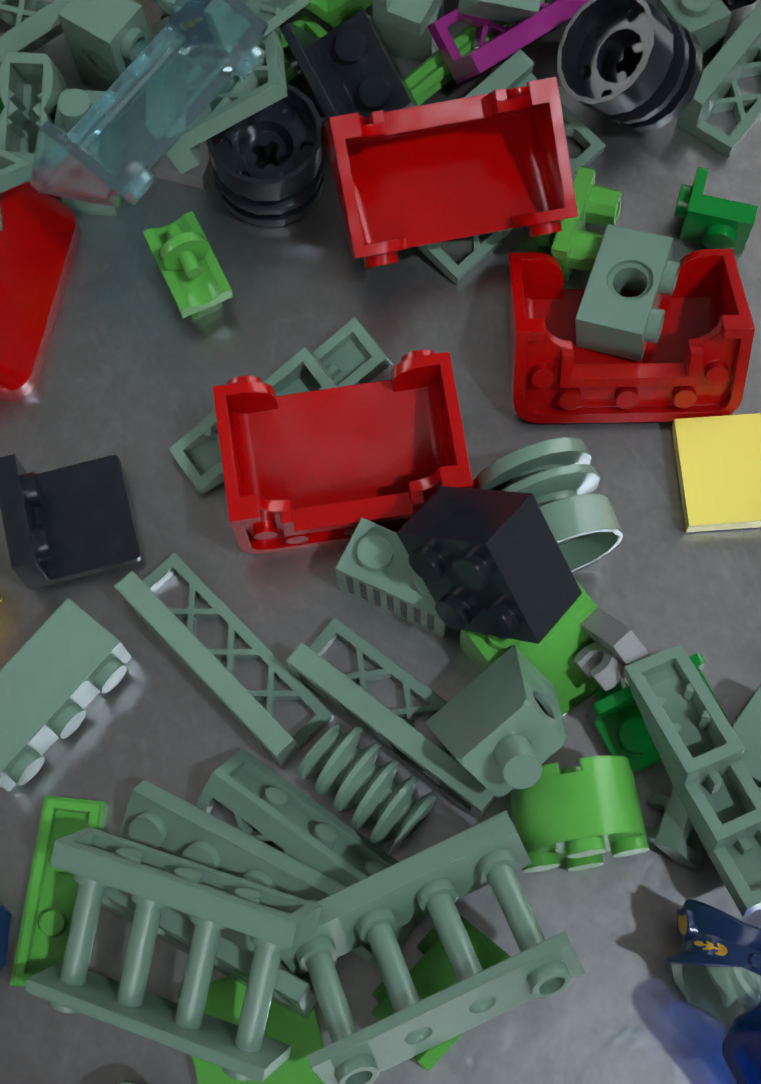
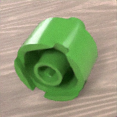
M615 755L579 758L581 766L560 770L558 762L542 765V775L536 784L526 789L513 788L510 791L509 801L514 827L532 864L522 868L524 873L545 871L559 867L561 860H565L567 871L586 870L604 864L602 853L611 851L612 857H624L650 850L634 774L631 771L630 762L627 757Z

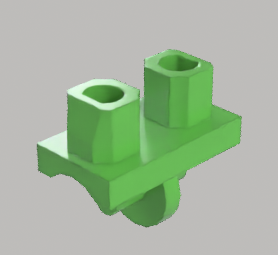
M581 166L578 168L573 183L578 217L561 220L563 231L535 237V242L541 246H549L552 237H555L551 247V254L562 266L564 281H569L573 268L592 271L604 235L585 231L587 224L616 225L622 206V192L595 185V169Z
M193 210L183 214L177 221L167 226L149 228L142 231L182 318L190 315L194 319L201 318L219 310L222 307L221 302L233 297L232 289Z

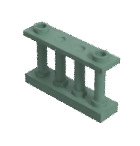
M507 810L316 902L322 905L317 931L293 949L282 951L281 959L296 977L309 972L332 1044L307 1055L311 1069L324 1084H372L378 1078L379 1073L534 998L545 999L553 997L564 991L570 985L571 980L585 974L565 931L547 940L542 933L515 875L517 870L532 864ZM486 885H491L521 952L483 970L455 906V902L457 899ZM426 914H430L458 983L420 1001L394 933L397 928ZM369 943L395 1013L357 1031L334 962L337 957Z
M91 827L55 840L50 866L73 873V879L79 885L63 961L28 978L25 992L48 1000V1005L59 1012L70 1014L82 1013L222 1067L226 1075L236 1080H257L263 1082L289 1059L291 1045L264 1036L282 951L293 949L317 931L322 905ZM107 887H113L130 893L131 900L136 903L120 982L88 970L104 890ZM166 907L190 914V921L195 924L178 1003L145 991L162 908ZM225 928L250 935V941L256 945L238 1026L204 1013L221 930Z

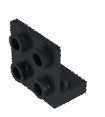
M364 9L320 39L291 22L280 28L288 43L283 48L284 55L293 70L300 77L305 76L313 93L308 95V98L312 100L323 123L329 117L358 112L359 116H363L365 119L371 112L380 110L387 112L418 105L370 13Z
M15 454L0 457V509L11 567L29 590L137 563L142 559L122 463L117 455H110L38 474L34 471L27 473Z

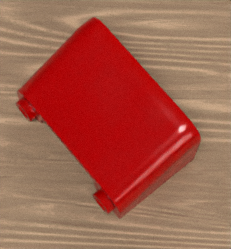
M557 76L529 81L526 83L527 86L507 90L506 88L497 89L482 95L383 112V110L371 112L365 119L363 116H359L358 112L329 117L322 125L352 259L363 257L365 268L399 262L397 251L411 247L528 226L529 237L563 231L561 220L578 217Z
M733 249L693 251L679 261L681 263L674 293L672 296L663 294L658 308L665 310V318L657 344L647 342L641 362L576 347L575 318L586 288L563 289L562 266L556 258L549 254L539 252L509 253L508 290L513 404L517 414L528 422L540 424L673 422L674 419L731 415L739 407L743 398L755 332ZM626 291L620 295L636 297L640 294L634 291Z
M431 350L409 352L401 358V362L393 367L390 380L276 396L275 389L271 385L262 382L259 377L251 375L235 377L225 385L212 386L229 522L239 548L243 552L264 554L350 541L361 518H365L397 533L442 486L473 489L450 352L436 354Z

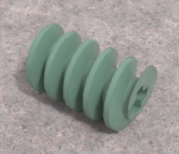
M340 723L336 724L307 753L299 765L297 773L303 780L311 779L319 774L315 790L320 796H327L338 790L333 806L339 813L346 812L357 806L351 821L357 830L364 829L376 822L370 841L374 846L378 847L394 839L389 856H391L426 819L433 808L437 794L432 791L417 800L413 798L412 794L419 779L415 774L397 783L394 780L400 764L397 758L379 767L375 762L382 745L377 741L361 750L357 745L364 728L358 725L343 734L339 730Z

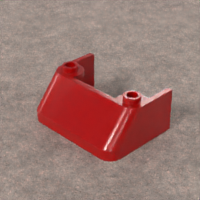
M31 181L0 193L3 230L0 231V401L7 402L17 401L26 397L33 391L38 382L81 236L80 226L73 210Z

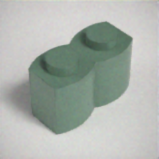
M8 51L0 67V97L5 106L0 114V148L33 163L34 179L55 180L49 159V149L59 95L61 91L67 89L65 79L47 53Z

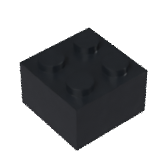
M442 486L397 532L398 537L409 554L408 560L411 568L423 579L436 602L435 609L438 616L450 628L455 630H466L493 635L502 639L509 638L539 644L582 594L532 493Z

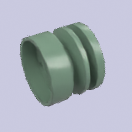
M569 437L556 438L520 448L490 464L473 480V489L532 493L571 572L591 564L608 554L621 542L624 535L610 500L603 494H591L598 488L600 476L598 471L590 465L591 454L587 445L581 439Z

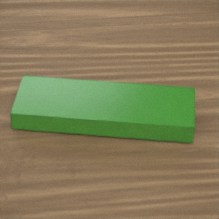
M44 796L10 985L26 987L28 978L63 961L79 884L73 879V873L50 866L54 843L59 838L87 827L104 832L109 807L106 802Z

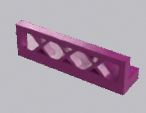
M551 0L548 4L542 2L539 13L516 24H512L510 27L494 23L490 19L459 14L457 8L427 27L453 78L458 84L481 74L572 18L578 9L589 0ZM457 21L477 28L472 50L462 56L447 29L448 26ZM487 32L495 35L486 41Z

